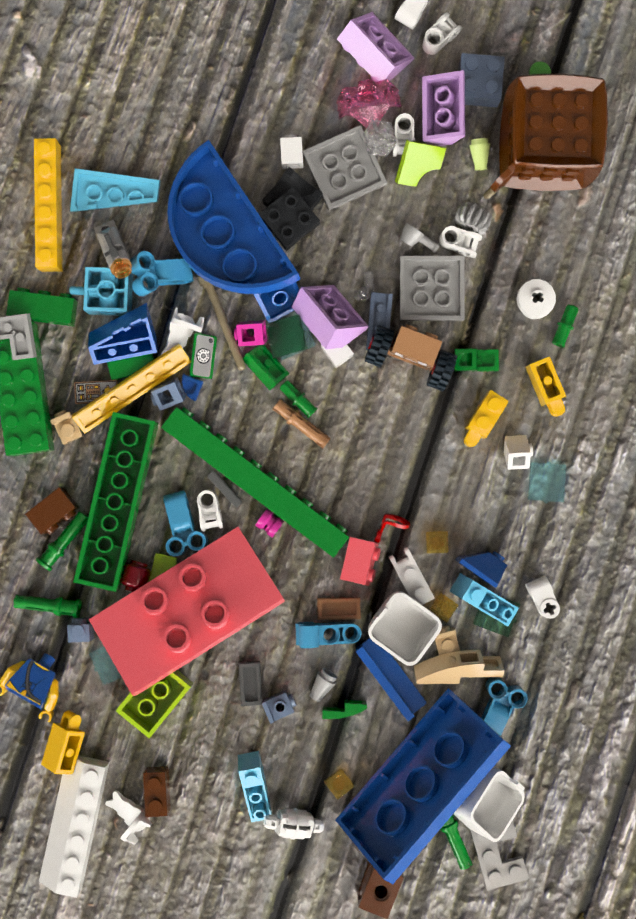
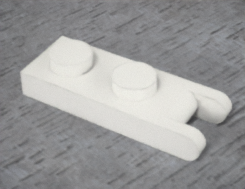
M406 547L404 552L407 557L396 562L393 555L389 556V559L408 595L423 605L435 598L410 550Z

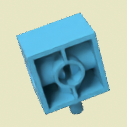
M85 267L84 287L71 286L69 292L71 295H84L83 310L89 315L122 316L132 311L133 273L129 269L126 270V268H119L121 273H113L109 268Z

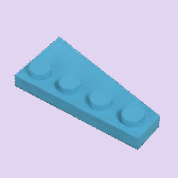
M75 168L70 212L156 203L159 199L161 181Z

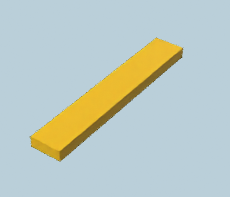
M178 343L72 414V418L85 434L111 417L113 412L117 413L190 364L191 360Z

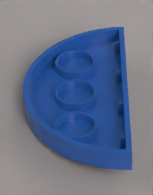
M209 140L203 143L187 158L178 171L168 200L167 213L170 233L185 262L205 281L235 293H267L282 289L301 280L299 273Z

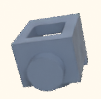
M178 377L155 386L151 391L152 394H150L153 404L155 406L158 405L160 411L183 402L186 397ZM169 390L171 395H165L164 391Z
M92 617L72 618V623L67 625L68 643L90 642L95 639L94 628L89 621Z
M287 690L262 701L270 724L295 713L294 707L297 706L293 694L288 695ZM278 703H282L284 705V709L278 710L276 708V705Z

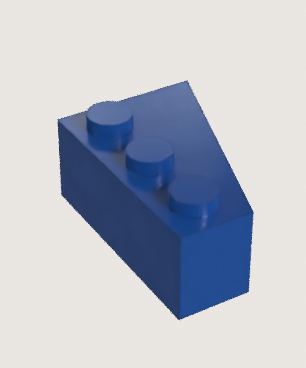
M147 303L89 332L88 349L94 365L157 353V337Z

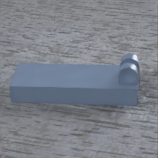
M371 292L366 350H368L378 325L390 329L393 294Z

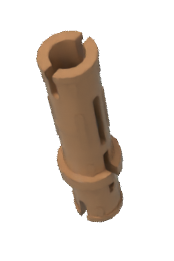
M282 399L273 407L272 410L287 420L286 423L292 424L322 449L331 439L300 415V411L297 409L295 411Z

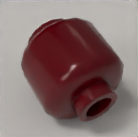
M131 560V563L124 565L120 583L126 585L124 590L133 592L148 583L151 571L147 568V564Z

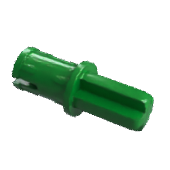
M570 304L566 306L561 321L557 323L558 328L552 344L562 348L565 347L569 333L574 329L572 326L579 310L578 307Z
M287 380L281 385L280 390L293 402L292 405H296L307 418L318 409L304 396L305 393H301L290 381Z

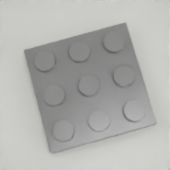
M361 125L303 151L304 158L319 190L323 193V199L329 211L387 185L384 174Z
M400 256V321H464V256Z

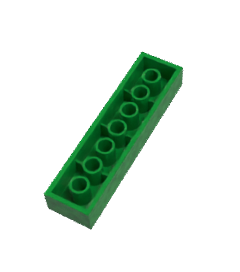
M116 412L112 413L74 583L114 592L121 589L120 579L128 559L158 422Z

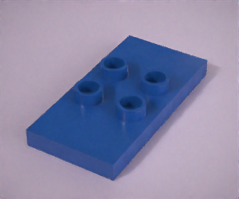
M448 688L335 821L385 881L394 884L508 751L511 745L456 693Z

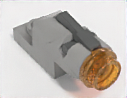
M114 219L94 228L111 273L120 279L129 276L132 272L130 255Z

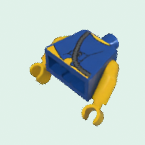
M44 653L38 663L29 658L27 661H20L8 667L0 679V687L2 688L0 696L10 691L41 709L39 719L43 717L44 713L48 714V722H50L54 716L53 710L59 697V682L55 679L56 674L49 670L55 659Z

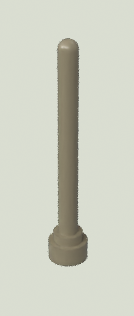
M199 276L197 278L200 286H203L204 290H207L238 370L243 371L246 365L214 285Z

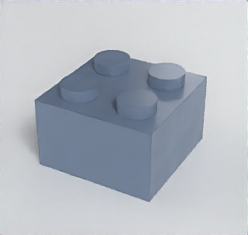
M461 54L458 71H465V105L498 107L502 96L505 57Z

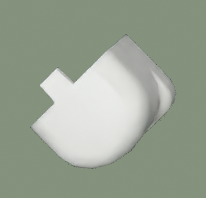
M396 591L384 601L368 626V634L373 642L403 664L412 666L420 661L442 629V623L433 612L402 591Z
M493 767L454 812V815L469 829L493 842H497L502 838L522 806L525 798L523 791L525 788L518 781L510 778L504 771Z

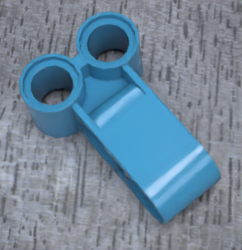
M141 251L130 259L131 266L129 269L133 274L137 275V278L132 283V288L138 296H146L155 291L158 286L180 285L194 281L192 269L184 259L155 260L154 256L148 251ZM139 260L144 263V267L140 264ZM143 281L147 283L148 288L144 286Z
M185 490L163 495L173 535L166 542L167 553L172 556H181L186 552L187 546L195 551L206 547L208 538L205 533L195 529ZM195 535H200L203 539L200 547H195L192 543ZM175 540L180 541L182 544V549L178 553L174 552L171 548Z
M351 622L295 623L296 645L300 646V648H317L319 645L356 643L361 637V629ZM353 627V636L347 638L345 636L346 629ZM328 628H332V637L330 639H325V630Z
M490 677L485 685L490 699L481 718L501 736L513 708L524 707L528 698L520 686L512 685L507 688L500 677ZM500 683L502 685L501 690L496 693L492 692L491 687L493 684ZM515 692L521 693V698L518 701L511 700V696Z

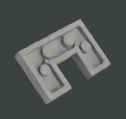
M30 313L0 317V340L10 339L13 360L37 357Z
M513 820L502 838L497 842H493L470 829L487 891L529 879L522 855L501 861L497 842L517 837Z

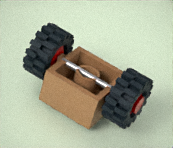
M407 324L405 327L401 326L394 336L395 331L378 325L370 341L364 361L381 368L386 355H389L420 368L429 369L430 373L426 385L443 392L454 371L457 355L440 349L442 341L437 340L438 336L428 332L425 335L417 332L418 329L414 326Z

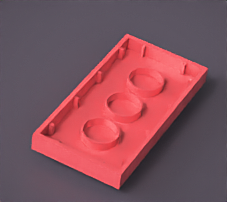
M236 527L96 614L89 621L130 693L136 696L279 606L285 600L240 528Z

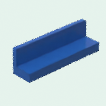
M370 638L355 648L356 653L406 720L410 721L415 717L414 713L426 704V700L393 656Z

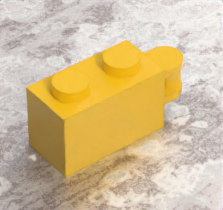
M550 356L526 366V371L541 407L547 405L550 414L554 417L562 415L565 412V406L561 398L566 397V394Z
M492 390L485 394L465 429L469 430L464 437V444L467 447L475 446L480 438H487L508 404V400Z
M71 710L63 713L60 723H53L41 762L42 766L54 774H73L85 732L79 729L81 717Z

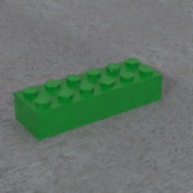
M32 321L37 357L13 360L10 339L0 340V416L6 456H19L55 450L38 326Z

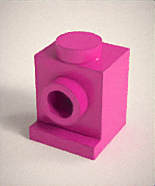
M266 320L239 322L234 328V338L238 340V345H264L268 341ZM248 329H253L254 335H250Z

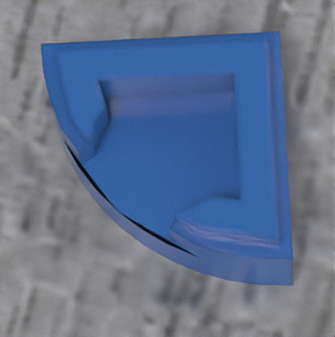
M183 374L182 386L184 392L190 399L196 402L204 382Z

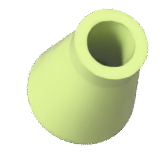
M488 138L472 139L469 147L475 171L487 170L490 151Z

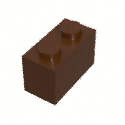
M59 487L25 515L40 534L48 533L50 535L59 528L58 524L64 519L68 521L77 514L75 510L79 506L64 487Z
M168 766L147 767L143 772L145 817L168 816L171 809Z

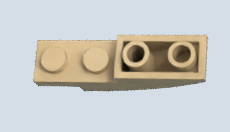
M480 650L446 653L425 660L413 668L417 684H459L461 677H503L505 671L500 656H482Z

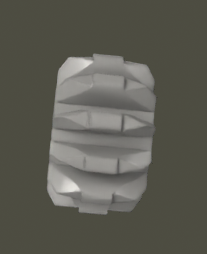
M464 202L458 208L454 221L464 230L481 235L485 234L486 230H488L492 215L483 206Z

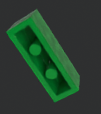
M18 287L17 291H9L6 316L30 313L31 321L75 327L78 301L72 298L70 294L59 293V296H52L51 292L38 290L37 294L30 293V289Z

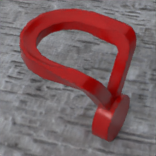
M384 514L380 528L376 531L374 542H380L386 524L401 529H408L410 522L397 515ZM386 518L399 521V522L403 523L404 525L395 523V522H393V521L386 520Z

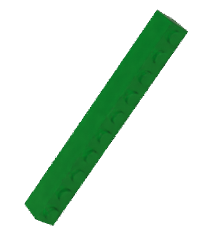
M177 407L162 425L161 428L330 556L333 558L336 556L349 538L346 535L347 529L339 523L334 526L329 522L331 517L321 510L319 513L312 509L313 504L304 497L300 500L294 496L296 491L287 484L285 487L278 484V477L270 471L268 474H265L260 470L262 465L254 459H251L249 462L243 457L245 453L236 446L233 449L226 444L228 440L219 433L215 436L209 432L211 427L202 420L198 423L192 419L194 414L185 407L182 410Z

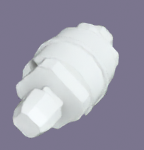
M297 808L278 809L277 815H266L263 822L266 828L274 829L278 836L293 840L310 838L312 832H322L325 825L321 819L313 818L312 814L307 812V810Z

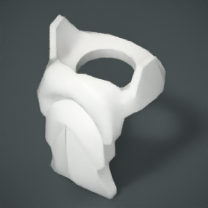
M175 307L168 325L167 344L162 354L178 343L182 348L185 347L188 337H191L193 331L201 333L204 317H200L195 324L193 318L178 313V308Z
M117 790L113 793V799L107 800L105 803L106 806L116 810L118 815L129 826L120 838L123 841H128L135 845L138 842V838L134 832L141 831L146 826L150 827L152 825L150 817H145V809L124 797Z

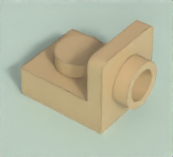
M66 410L56 413L54 415L55 418L50 420L51 424L55 426L63 445L84 436L82 430L72 418L74 413L66 412Z
M449 625L442 626L440 633L435 638L438 655L460 651L456 630L450 628Z

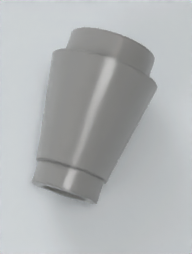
M322 668L317 673L309 696L313 700L321 702L336 684V674L326 668Z

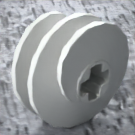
M532 279L522 285L516 300L519 309L527 318L540 319L551 312L556 302V295L553 287L548 282L541 279ZM536 295L539 296L538 302L534 303L532 299Z

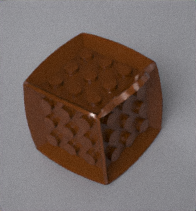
M533 74L518 76L513 80L506 91L503 102L499 140L500 176L491 185L490 189L494 193L502 187L536 191L578 190L586 188L596 180L604 164L607 140L608 109L605 80L603 78L573 74Z

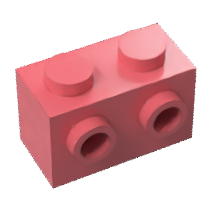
M350 537L340 579L369 586L370 582H373L376 571L373 568L375 561H378L380 556L379 544Z

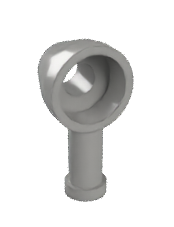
M408 223L404 226L400 239L404 243L412 247L420 242L432 250L433 253L438 250L439 243L434 242Z

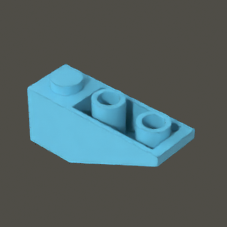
M462 573L459 574L450 589L451 593L506 626H509L519 609Z
M255 751L238 755V772L251 822L264 820L266 815H272L260 753Z

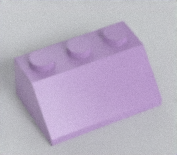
M373 12L350 20L337 38L344 50L349 52L356 59L357 64L364 68L370 74L371 79L380 86L391 81L414 60L411 53Z
M464 70L422 77L423 141L425 143L438 146L452 145L465 137Z
M334 285L301 287L292 305L299 318L302 319L325 349L342 348L369 327Z

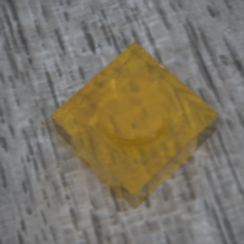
M448 531L426 532V553H448Z
M440 592L429 610L447 623L459 605Z
M342 768L324 780V783L337 800L355 787Z

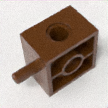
M369 862L357 892L358 908L388 919L404 879L403 873L394 884L385 881Z

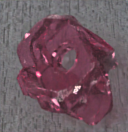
M372 79L359 81L358 87H345L340 92L336 101L338 105V118L351 116L368 130L376 129L389 108L402 107L401 97L398 94L399 90L387 79L374 84Z

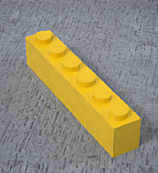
M56 138L34 139L35 267L41 272H63L61 145Z

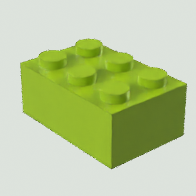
M176 670L136 696L129 693L116 709V712L150 739L191 688L193 682Z

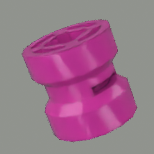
M267 508L255 526L259 529H264L267 531V535L273 538L284 523V520L280 517L276 518L273 512Z

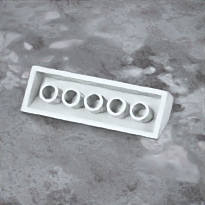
M78 755L73 774H62L39 882L54 893L77 898L82 890L110 762Z

